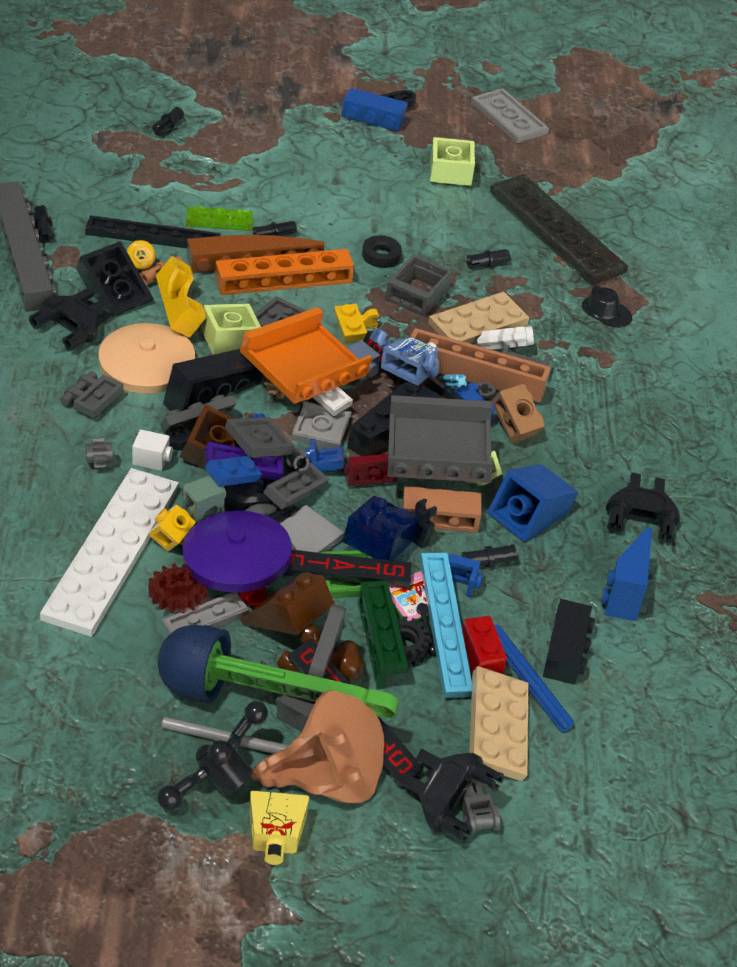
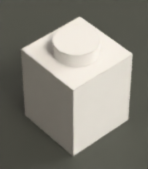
M140 429L132 446V465L162 471L166 461L170 462L173 453V447L169 446L170 436Z

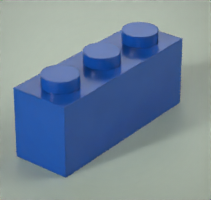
M350 88L343 99L342 117L399 131L406 119L408 102Z

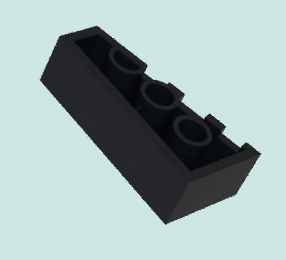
M240 349L174 363L163 405L170 411L179 409L182 412L188 410V407L198 402L206 404L216 396L224 395L226 397L232 391L237 394L261 382L263 373L240 352Z
M405 381L350 426L347 448L360 456L378 455L388 450L391 395L428 398L444 397L421 384L417 386L409 381Z

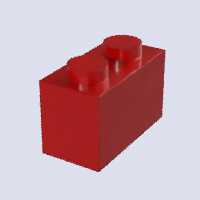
M491 615L464 619L462 632L472 675L477 666L503 674L507 657Z

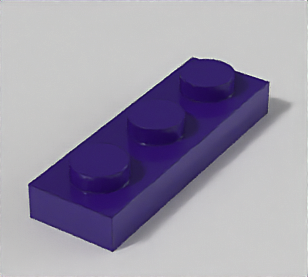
M207 442L205 447V467L209 460L248 455H246L242 448ZM281 455L250 458L262 473L261 478L272 480L282 478L283 465Z

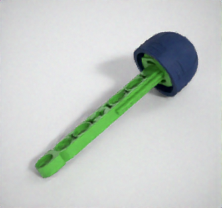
M207 625L183 626L169 634L159 650L158 670L164 684L173 693L199 702L212 703L217 698L224 681L314 702L317 701L323 692L335 690L357 697L375 711L377 716L383 718L395 717L399 705L398 698L386 692L373 689L367 690L360 686L230 657L231 638L229 632L225 629Z

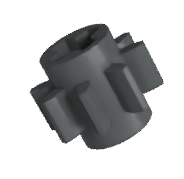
M104 437L91 438L92 444H85L87 463H93L94 468L107 467L106 462L113 461L112 443H105Z

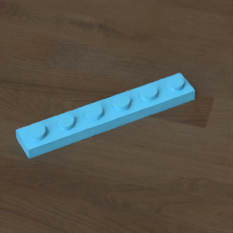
M421 553L419 560L444 698L472 697V680L448 553Z

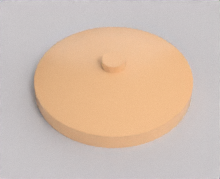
M138 323L119 328L109 334L99 348V367L102 374L124 384V390L135 393L151 394L165 392L173 364L195 359L194 347L185 335L173 332L168 326L154 323Z

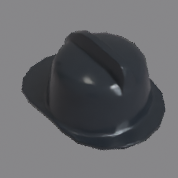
M594 286L590 296L582 302V308L586 313L611 327H626L632 321L630 310L619 302V296L613 289Z

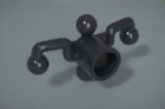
M259 701L249 703L245 708V715L230 734L228 741L219 740L211 745L206 744L199 747L196 752V761L198 762L199 769L174 786L167 785L161 788L157 795L159 805L166 810L175 809L181 802V795L195 785L202 783L206 778L225 797L231 795L253 774L254 769L242 758L236 749L240 746L241 739L252 724L259 725L267 719L268 710L266 706Z

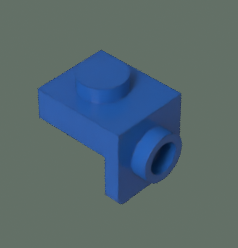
M316 438L310 439V448H306V457L317 469L332 472L344 468L343 446L318 450Z
M450 554L448 559L452 580L468 585L466 596L472 597L474 588L479 589L482 582L483 574L479 573L481 562Z

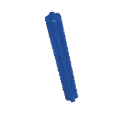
M498 624L494 625L507 657L506 661L519 678L528 683L529 691L561 732L570 730L573 727L574 720L501 626Z

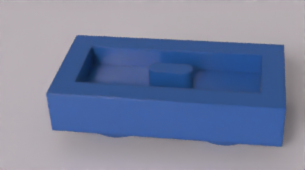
M249 456L209 460L205 467L219 487L257 482L262 475Z

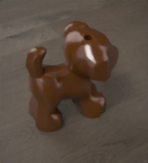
M310 624L302 631L300 641L305 643L311 638L318 645L321 632L316 626ZM346 640L333 650L330 661L350 683L358 680L364 667L359 655V646L354 641ZM288 650L284 651L277 662L278 668L300 673L288 659V654L291 652Z

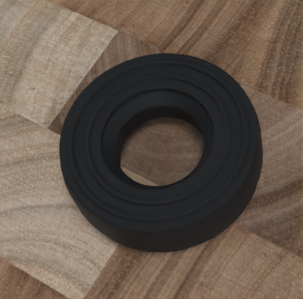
M376 235L369 237L365 240L362 247L363 259L375 267H392L401 258L402 248L400 243L389 236ZM384 249L389 251L390 253L380 254L375 252L374 250Z

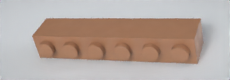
M417 328L414 329L411 335L412 338L426 344L432 342L437 346V359L440 361L438 374H463L466 376L465 381L474 382L475 384L478 382H489L498 391L525 384L527 390L532 394L533 401L541 403L548 383L550 366Z

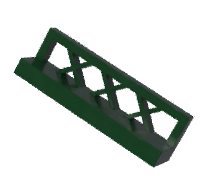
M388 580L361 582L358 606L376 688L385 689L387 675L407 673L408 663Z

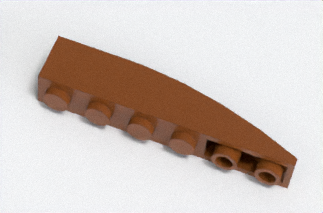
M228 235L187 239V259L192 273L215 271L217 260L324 251L323 241L285 236Z

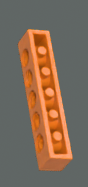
M348 249L217 260L215 264V280L220 296L352 283L354 264Z

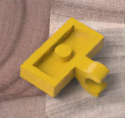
M357 304L334 306V315L344 343L363 341L367 333L366 328L378 327L377 319H372L379 317L377 309L367 310L361 315Z

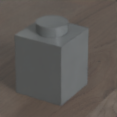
M279 694L276 699V704L278 705L276 718L302 732L316 702Z

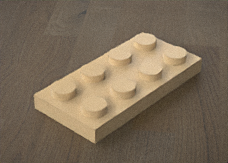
M503 291L429 316L428 324L441 336L473 344L477 342L482 331L522 327L528 325L529 316Z
M477 666L472 675L469 753H476L481 756L483 764L503 773L506 777L523 781L527 776L528 683Z

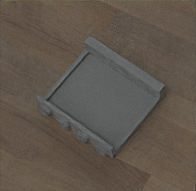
M391 395L387 477L491 483L493 470L490 425L492 401Z

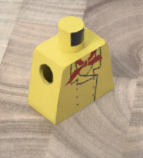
M251 791L249 814L252 846L256 851H265L264 860L268 864H281L284 853L293 854L297 852L307 818L309 796Z

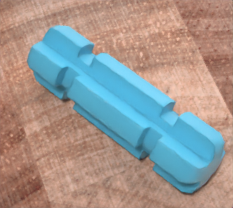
M446 374L445 376L440 375L438 378L440 383L447 388H460L467 385L465 381L466 376L463 374Z

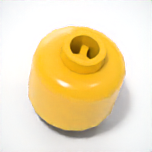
M135 241L127 248V253L136 269L144 270L151 267L156 257L155 249L147 241Z

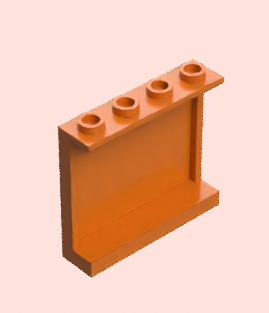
M319 307L245 332L240 352L294 404L308 400L321 393H326L331 389L346 385L359 378H364L370 371L373 357L369 355L361 359L357 358L321 324L324 312Z

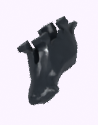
M261 479L257 482H250L251 484L224 486L226 491V498H224L225 510L245 511L255 504L274 503L266 494H263L264 481Z

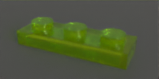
M200 206L188 207L186 227L252 231L253 211L202 208Z

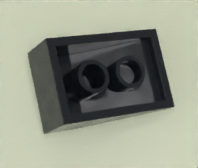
M121 241L80 256L76 267L78 274L86 288L94 292V297L98 301L105 299L110 302V307L106 310L112 317L153 301L154 298Z

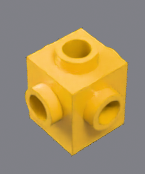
M176 504L169 510L164 508L155 517L154 520L157 523L148 535L168 552L179 543L181 545L184 543L186 535L196 522L186 510Z

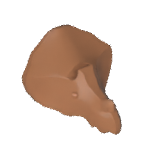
M335 690L323 692L311 710L299 737L286 749L261 760L253 768L254 772L251 778L254 781L260 782L265 787L276 786L281 788L295 785L309 793L323 795L338 802L362 803L370 799L374 794L383 767L384 734L375 711L355 696L346 695Z

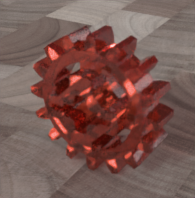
M173 563L170 569L162 566V572L154 571V578H149V597L152 598L153 605L159 604L160 610L168 607L170 613H173L175 609H179L181 613H184L185 608L193 611L195 610V604L203 605V598L208 597V587L196 581L191 576V571L185 567V564L177 567Z

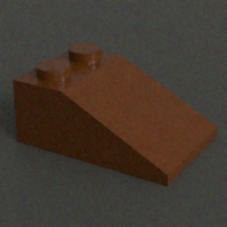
M205 404L179 457L205 469V447L207 442L241 448L225 429L227 420L234 418Z
M306 572L298 575L294 580L275 591L241 618L240 621L244 625L298 635L331 608L334 601L324 576Z

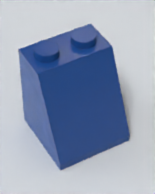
M542 464L508 470L487 513L525 542L566 515L579 492Z

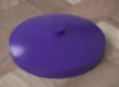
M227 511L209 516L197 523L188 532L183 543V559L189 574L199 583L224 592H248L268 586L285 573L292 557V543L286 529L274 519L250 511Z

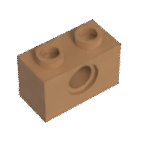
M525 384L502 390L493 398L492 404L511 444L536 436L545 427L543 417L537 411L532 394L527 390Z

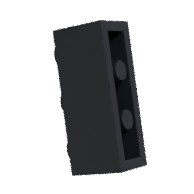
M560 599L543 677L575 685L578 674L584 675L587 659L582 658L583 654H588L591 638H587L586 635L587 633L592 634L595 618L590 617L592 606Z

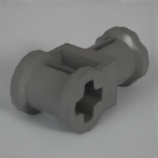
M475 779L471 781L463 794L464 801L461 809L463 821L472 826L471 835L478 830L492 829V831H499L500 816L498 808L493 804L491 795L484 794L483 784Z

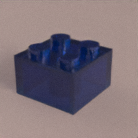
M374 495L349 516L342 542L373 558L394 560L412 543L419 517L411 514L406 509L387 502L384 498Z

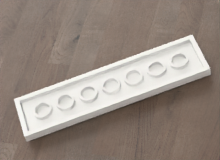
M131 468L40 612V621L92 637L151 538L148 533L157 523L154 520L155 517L164 508L168 509L177 494L179 482Z

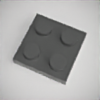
M270 417L228 419L225 429L249 458L291 455L293 453L295 445Z

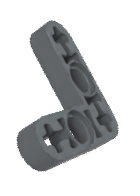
M332 604L308 675L324 678L332 652L339 646L346 608Z

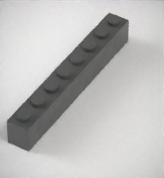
M19 181L0 183V226L25 312L41 310L46 301L57 297L55 284H52L51 271L48 270L47 258L43 256L42 242H39L38 229H35V221L33 215H31L30 204L27 202L25 189L21 190Z

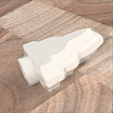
M532 326L482 331L477 342L483 348L490 350L502 349L505 344L510 345L509 348L534 345Z

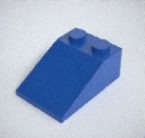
M647 527L617 559L614 571L609 570L606 586H609V588L603 589L601 603L606 604L604 615L632 621L637 620L648 584L652 528Z

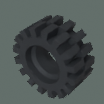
M403 616L402 620H399V617H397L401 638L413 643L411 646H403L408 669H410V664L417 667L419 662L423 663L425 657H427L430 642L429 631L427 628L424 629L422 622L417 625V619L415 618L407 621L408 616Z

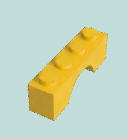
M171 256L156 274L158 288L171 330L190 338L206 319L203 305L187 296L189 287L194 279L191 267Z

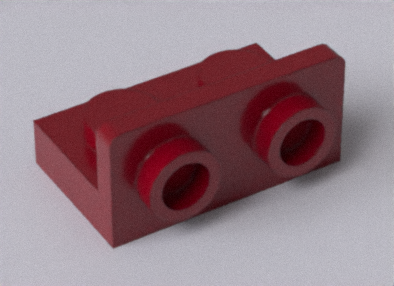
M388 454L348 457V463L343 468L347 486L397 482L398 477H387Z

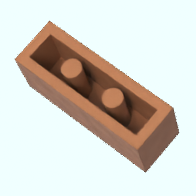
M404 486L401 526H406L409 514L415 511L416 503L422 499H427V510L433 506L437 507L436 515L430 519L435 524L434 529L478 533L481 520V493Z

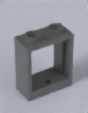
M413 254L387 282L385 299L426 316L450 289L453 271ZM412 277L434 285V287L428 293L407 283Z

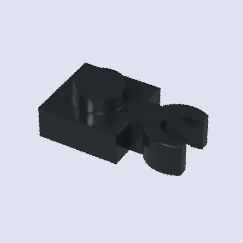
M422 499L416 503L415 511L409 514L403 531L408 538L421 548L429 544L435 524L430 519L437 513L436 506L428 510L426 509L427 499Z

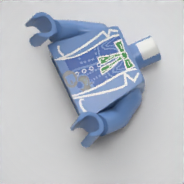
M375 327L370 339L375 341L383 351L382 369L417 386L429 376L436 377L438 375L440 361L437 359L438 349L434 343L429 342L426 344L412 337L398 342H390L386 338L388 333Z

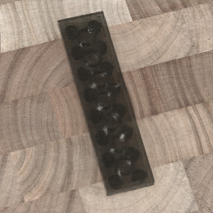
M525 174L491 184L490 192L592 285L627 273L628 265Z

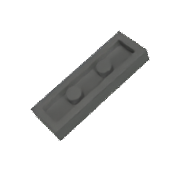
M219 395L211 399L209 403H206V405L224 414L231 412L237 404L233 395L228 397ZM198 402L189 406L188 410L180 412L179 409L168 412L160 424L163 433L165 434L175 427H186L195 424L205 404Z
M310 463L307 470H297L269 484L263 493L283 510L325 487L329 479Z

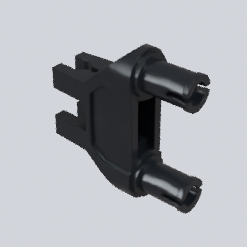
M86 288L73 296H57L49 299L44 303L41 310L29 316V322L32 327L39 329L42 325L52 320L72 331L71 334L62 339L65 348H69V351H72L84 342L91 343L96 339L97 327L110 318V313L105 310L110 307V302L105 299H101L96 303L91 302L88 299L94 296V292Z
M631 472L628 486L616 492L607 501L606 511L609 514L608 530L613 532L615 524V533L621 532L624 529V518L660 525L658 539L663 542L664 535H666V543L672 542L675 539V526L680 522V513L676 504L664 492L665 479L655 477L654 488L640 487L641 474Z
M421 749L416 759L421 762L423 767L432 771V774L427 782L423 783L406 773L400 784L406 787L407 791L420 798L427 824L433 832L443 831L459 840V842L465 843L469 838L464 836V833L470 836L472 826L452 816V812L472 780L475 779L491 788V790L496 791L500 787L496 784V781L502 784L504 774L483 764L481 756L476 753H461L439 758Z

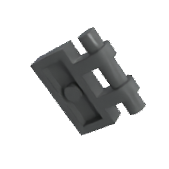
M91 371L87 375L83 374L74 387L70 386L66 389L64 395L60 398V402L64 406L72 402L74 403L75 410L95 418L124 392V384L106 375H102L97 380V374Z

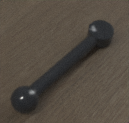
M419 603L416 611L421 615L424 629L427 628L429 631L428 653L434 656L436 655L435 645L426 615L428 606L425 603Z

